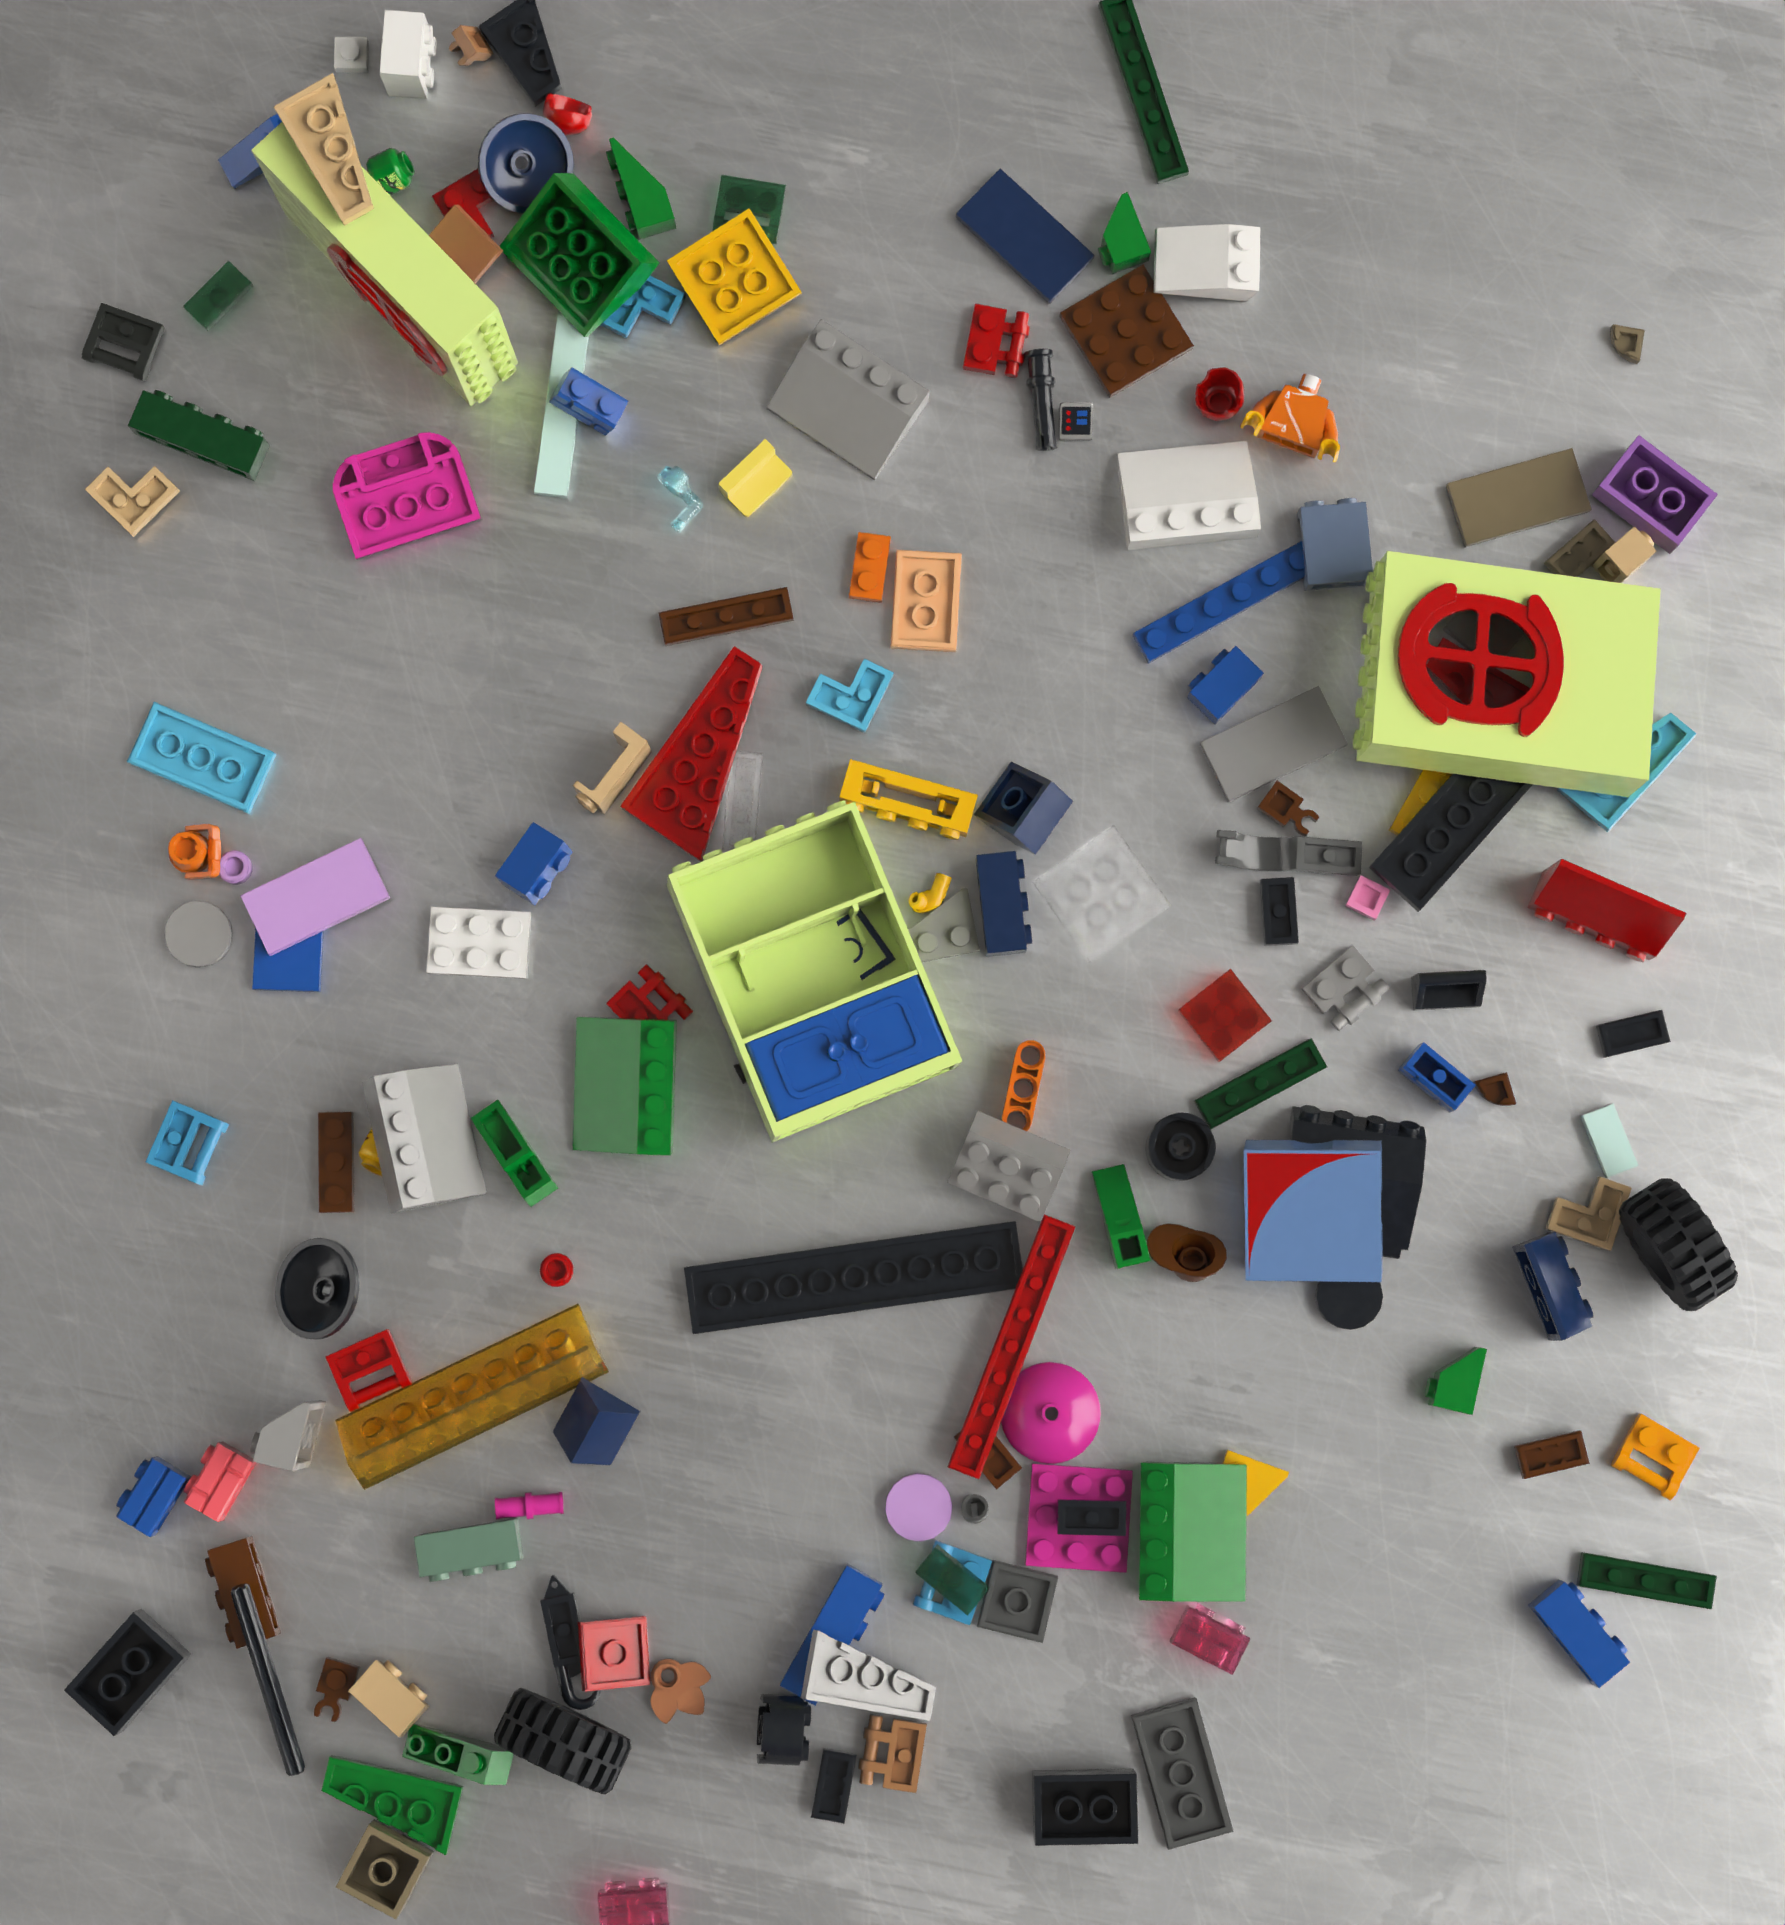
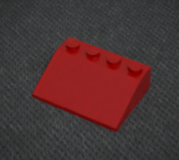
M1560 859L1542 872L1527 907L1534 910V916L1541 920L1553 922V919L1566 924L1564 929L1580 936H1583L1585 932L1596 937L1595 942L1609 949H1614V946H1617L1627 951L1625 954L1627 957L1639 962L1657 957L1687 914L1684 911L1564 859Z

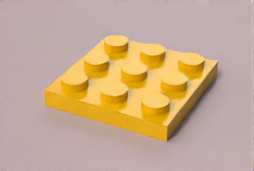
M750 208L667 260V263L719 346L802 294Z

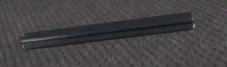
M247 1583L236 1585L231 1590L232 1600L282 1761L288 1776L298 1775L304 1772L305 1764L251 1589Z

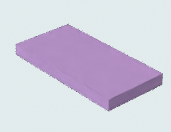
M359 838L241 895V898L268 955L272 956L390 899V896L362 838Z

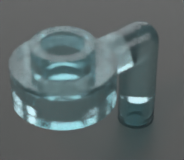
M665 466L657 475L659 481L671 493L681 498L687 504L685 509L670 524L675 531L680 533L701 511L703 502L690 489L687 483L690 478L681 468L674 466L672 469L669 466Z

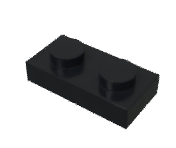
M1294 877L1261 879L1260 893L1264 946L1298 944Z
M1058 1499L1057 1534L1126 1536V1501Z

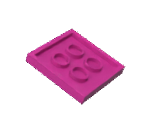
M1032 1463L1025 1566L1127 1573L1133 1471ZM1058 1499L1126 1501V1536L1057 1534Z

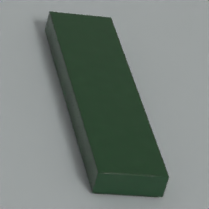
M1312 1038L1194 1100L1211 1130L1327 1068V1065Z
M1581 1552L1576 1585L1712 1609L1717 1576Z

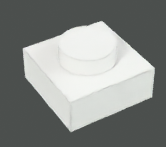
M335 37L334 69L336 73H368V38Z

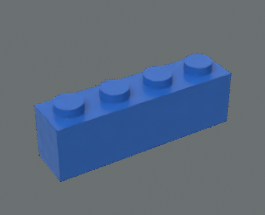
M847 1563L780 1683L781 1687L801 1697L813 1630H818L847 1645H850L852 1639L859 1642L868 1626V1623L863 1621L869 1609L875 1612L885 1595L880 1591L882 1587L881 1582ZM806 1700L807 1702L813 1704L814 1706H816V1704H817V1702H818V1701Z

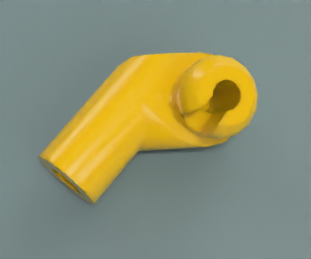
M936 873L931 889L920 893H912L908 902L913 911L926 913L941 906L952 878Z

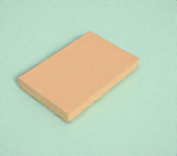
M896 550L891 649L956 652L962 553Z

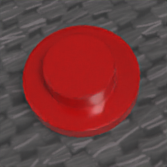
M560 1253L548 1255L540 1266V1275L543 1281L553 1287L567 1284L574 1273L571 1260Z

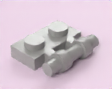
M1351 946L1305 985L1302 991L1322 1014L1332 1006L1339 1012L1331 1020V1023L1340 1031L1348 1023L1352 1025L1359 1019L1358 1015L1369 1005H1376L1381 1000L1380 996L1389 989V986L1383 979H1379L1372 986L1368 984L1365 978L1375 970L1357 949ZM1356 987L1362 995L1348 1005L1342 998Z

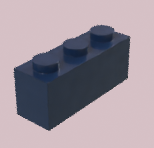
M1016 851L976 855L975 861L986 957L1026 953L1027 944H1032V933L1030 924L1024 925L1023 912L1029 911L1027 892L1020 891L1019 879L1025 878L1023 859H1017Z

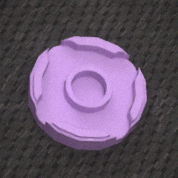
M915 1473L904 1476L892 1486L887 1495L885 1511L889 1524L897 1534L907 1540L921 1542L933 1539L945 1530L951 1519L953 1505L950 1494L941 1481L930 1475Z

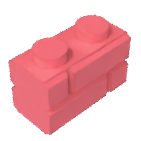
M218 1442L215 1447L210 1445L200 1461L204 1464L199 1476L193 1475L189 1479L183 1492L188 1494L184 1500L185 1504L202 1512L209 1518L221 1522L224 1521L257 1462H253L252 1457L240 1452L229 1444Z

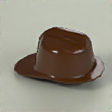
M1169 1223L1159 1225L1151 1231L1147 1239V1248L1151 1258L1159 1266L1174 1271L1180 1279L1187 1282H1199L1208 1276L1216 1274L1223 1268L1227 1260L1226 1248L1223 1242L1215 1235L1181 1225Z

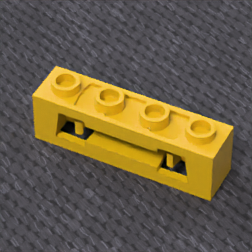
M850 759L839 800H845L846 804L855 802L859 813H863L864 809L877 812L876 817L879 819L895 822L896 818L909 821L908 826L911 828L927 831V828L931 827L941 830L940 835L943 837L959 840V836L967 837L978 795ZM864 777L869 778V779H873V780H876V781L871 782V781L865 780ZM880 782L885 783L884 787L935 802L937 798L955 802L957 805L940 800L937 815L951 817V819L932 815V810L882 796L878 800L861 794L863 792L870 794L872 797H877Z

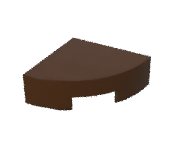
M1507 1072L1473 1082L1476 1084L1475 1088L1479 1094L1487 1101L1500 1106L1516 1104Z

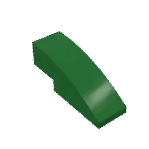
M496 1100L471 1117V1120L494 1156L530 1207L558 1189V1186L499 1100Z

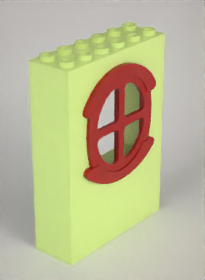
M282 122L251 150L285 215L335 265L357 295L364 302L368 301L383 319L413 348L415 355L433 372L442 376L470 406L476 402L482 403L490 396L493 391L492 387L499 380L505 381L516 371L518 360L498 307L363 167L362 170L374 209L344 226Z
M1387 551L1380 561H1376L1373 572H1368L1365 584V590L1370 592L1369 603L1365 604L1363 611V623H1367V635H1363L1360 646V653L1365 655L1364 666L1360 667L1358 674V686H1362V697L1358 698L1355 708V717L1360 718L1359 730H1355L1353 737V749L1357 750L1356 761L1629 797L1649 780L1660 588ZM1466 610H1472L1477 614L1476 643L1473 651L1436 647L1428 642L1430 631L1443 618ZM1492 614H1499L1508 618L1526 633L1535 649V657L1533 659L1495 655L1489 652V627ZM1436 659L1470 664L1473 667L1471 703L1464 705L1445 695L1430 678L1426 668L1427 660ZM1495 667L1532 674V686L1519 700L1498 708H1488L1484 703L1487 668Z

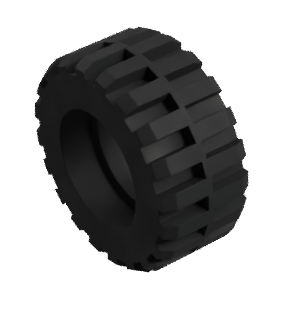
M1661 1178L1622 1203L1619 1209V1219L1624 1226L1623 1229L1631 1241L1633 1249L1639 1255V1259L1646 1266L1652 1278L1660 1285L1663 1292L1675 1304H1678L1679 1308L1685 1311H1697L1734 1287L1738 1273L1735 1270L1736 1266L1730 1257L1731 1254L1728 1248L1724 1245L1722 1237L1712 1225L1709 1217L1702 1211L1700 1205L1696 1200L1692 1199L1687 1190L1683 1189L1678 1182L1670 1178Z
M519 1688L513 1693L494 1733L495 1743L503 1749L546 1771L600 1794H607L613 1789L631 1750V1740L626 1736L566 1706L523 1688Z

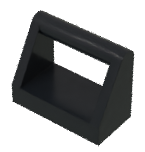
M1486 970L1417 973L1411 977L1413 1011L1481 1007L1487 979Z

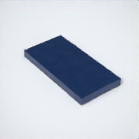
M1001 168L956 213V218L1049 304L1095 257L1086 246Z

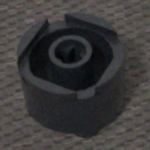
M1175 1113L1164 1117L1152 1127L1146 1140V1156L1149 1165L1163 1178L1171 1181H1187L1199 1176L1210 1166L1215 1156L1216 1142L1210 1128L1200 1117L1190 1113ZM1181 1138L1184 1140V1146L1189 1147L1188 1152H1183L1179 1156L1176 1154L1177 1150L1172 1147V1143H1177Z
M761 1694L760 1699L763 1703H766V1706H759L757 1745H761V1752L763 1754H757V1763L799 1766L801 1761H808L809 1740H806V1736H804V1726H810L811 1705H808V1702L799 1696Z

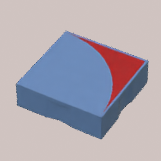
M1246 1140L1243 1150L1246 1281L1382 1282V1141L1333 1140L1324 1143H1304L1295 1140Z

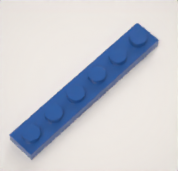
M1302 541L1134 632L1133 637L1148 664L1302 580L1305 575Z

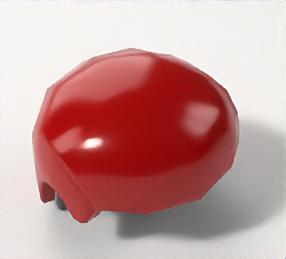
M550 93L547 94L545 99L543 117L552 121L565 135H576L589 127L592 118V108L581 101Z
M1226 367L1208 370L1204 380L1196 386V406L1204 417L1214 421H1222L1234 417L1244 403V385L1235 371Z

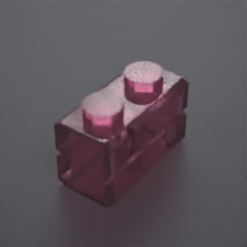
M1197 1603L1195 1608L1187 1605L1170 1638V1643L1233 1675L1250 1641V1637L1243 1634L1246 1627L1229 1618L1225 1624L1214 1619L1213 1617L1216 1612Z
M659 1878L641 1879L638 1886L627 1887L625 1881L605 1883V1889H600L598 1892L600 1925H671L668 1883H660Z

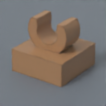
M460 25L452 32L456 41L451 43L449 50L451 52L463 51V57L457 62L460 66H469L474 61L485 62L494 54L478 27Z

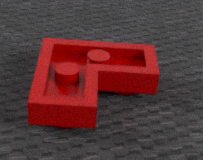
M478 168L432 195L435 204L443 216L454 205H460L491 238L494 237L492 230L479 211L480 208L494 200L484 189Z

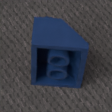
M1549 1232L1512 1246L1548 1340L1562 1341L1592 1327L1590 1319L1593 1318V1312L1587 1299L1582 1300L1577 1288L1581 1286V1281L1575 1268H1570L1565 1256L1569 1255L1563 1237H1557L1556 1232Z

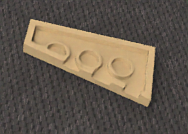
M331 73L275 105L276 113L343 225L345 226L373 210L372 200L334 74Z

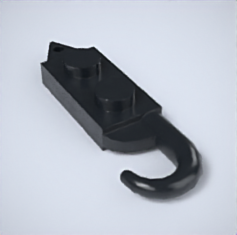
M552 1575L545 1597L540 1600L560 1694L569 1707L577 1710L588 1709L598 1701L601 1690L593 1691L592 1695L586 1699H579L574 1694L571 1677L581 1673L578 1622L581 1621L575 1593H570L558 1578ZM552 1582H557L558 1586L556 1588L552 1587Z

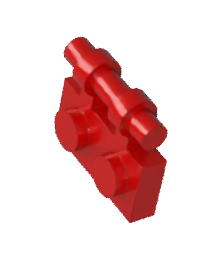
M975 304L963 370L995 375L997 363L1006 365L1005 376L1017 378L1019 366H1023L1024 354L1022 353L1024 340L1028 338L1030 326L1027 325L1029 313L1017 311L1015 323L1005 322L1007 309ZM1002 335L1012 337L1009 351L1000 350Z
M647 964L638 972L646 981L640 989L629 980L606 1003L619 1018L669 1020L668 1017L676 1012L685 1020L693 1012L685 1003L686 998L680 992L676 994L664 982L665 977L659 971L655 973ZM652 991H655L667 1003L661 1010L647 997Z

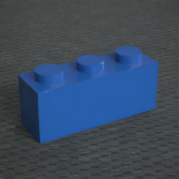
M1558 1579L1529 1603L1528 1606L1590 1683L1600 1688L1630 1663L1624 1655L1628 1650L1617 1636L1614 1635L1610 1638L1602 1627L1606 1625V1622L1595 1609L1588 1611L1581 1600L1585 1597L1573 1582L1567 1585L1566 1582Z

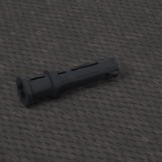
M1034 349L1024 353V359L1028 360L1029 379L1026 380V386L1029 390H1032L1036 450L1049 451V447L1051 450L1057 449L1051 391L1056 380L1051 372L1050 358L1053 357V350Z

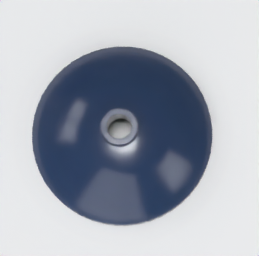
M514 114L497 122L484 137L478 154V171L484 189L497 204L517 213H524L553 173H573L574 169L573 152L565 134L552 121L535 114ZM521 156L524 160V165L518 169L515 161Z

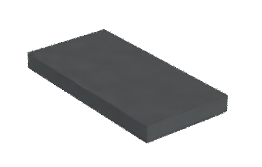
M1194 1697L1131 1715L1167 1849L1170 1850L1234 1832L1197 1698Z

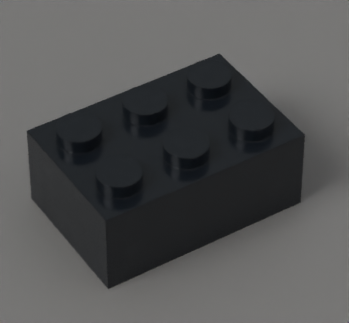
M140 1609L128 1617L64 1691L113 1736H116L127 1728L189 1658L191 1653L144 1610Z
M1134 1769L1032 1771L1033 1838L1035 1846L1138 1844L1137 1774Z

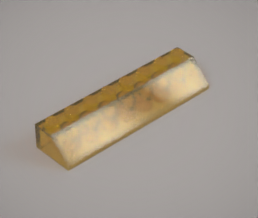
M576 1304L421 1378L404 1389L396 1390L348 1413L335 1421L347 1464L365 1490L575 1389L582 1377L592 1381L609 1371L580 1305Z

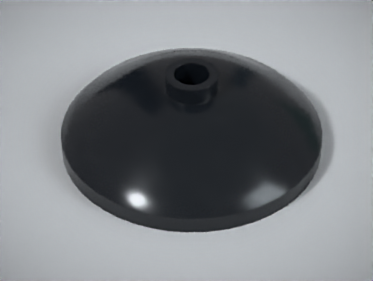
M313 1238L296 1246L285 1258L276 1280L275 1301L282 1322L292 1333L306 1339H324L338 1332L348 1322L357 1304L360 1285L358 1269L350 1252L334 1240Z

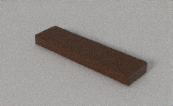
M787 587L658 612L665 646L794 621Z

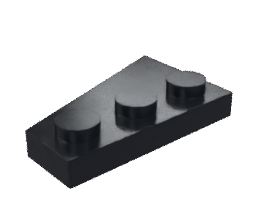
M516 0L479 25L481 33L535 107L545 101L547 94H555L562 89L535 0Z

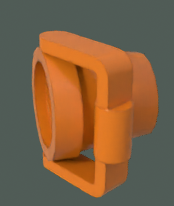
M200 824L185 826V832H180L172 837L168 846L169 858L176 869L185 873V879L215 878L219 875L221 840L220 829L217 825ZM208 831V839L199 832Z

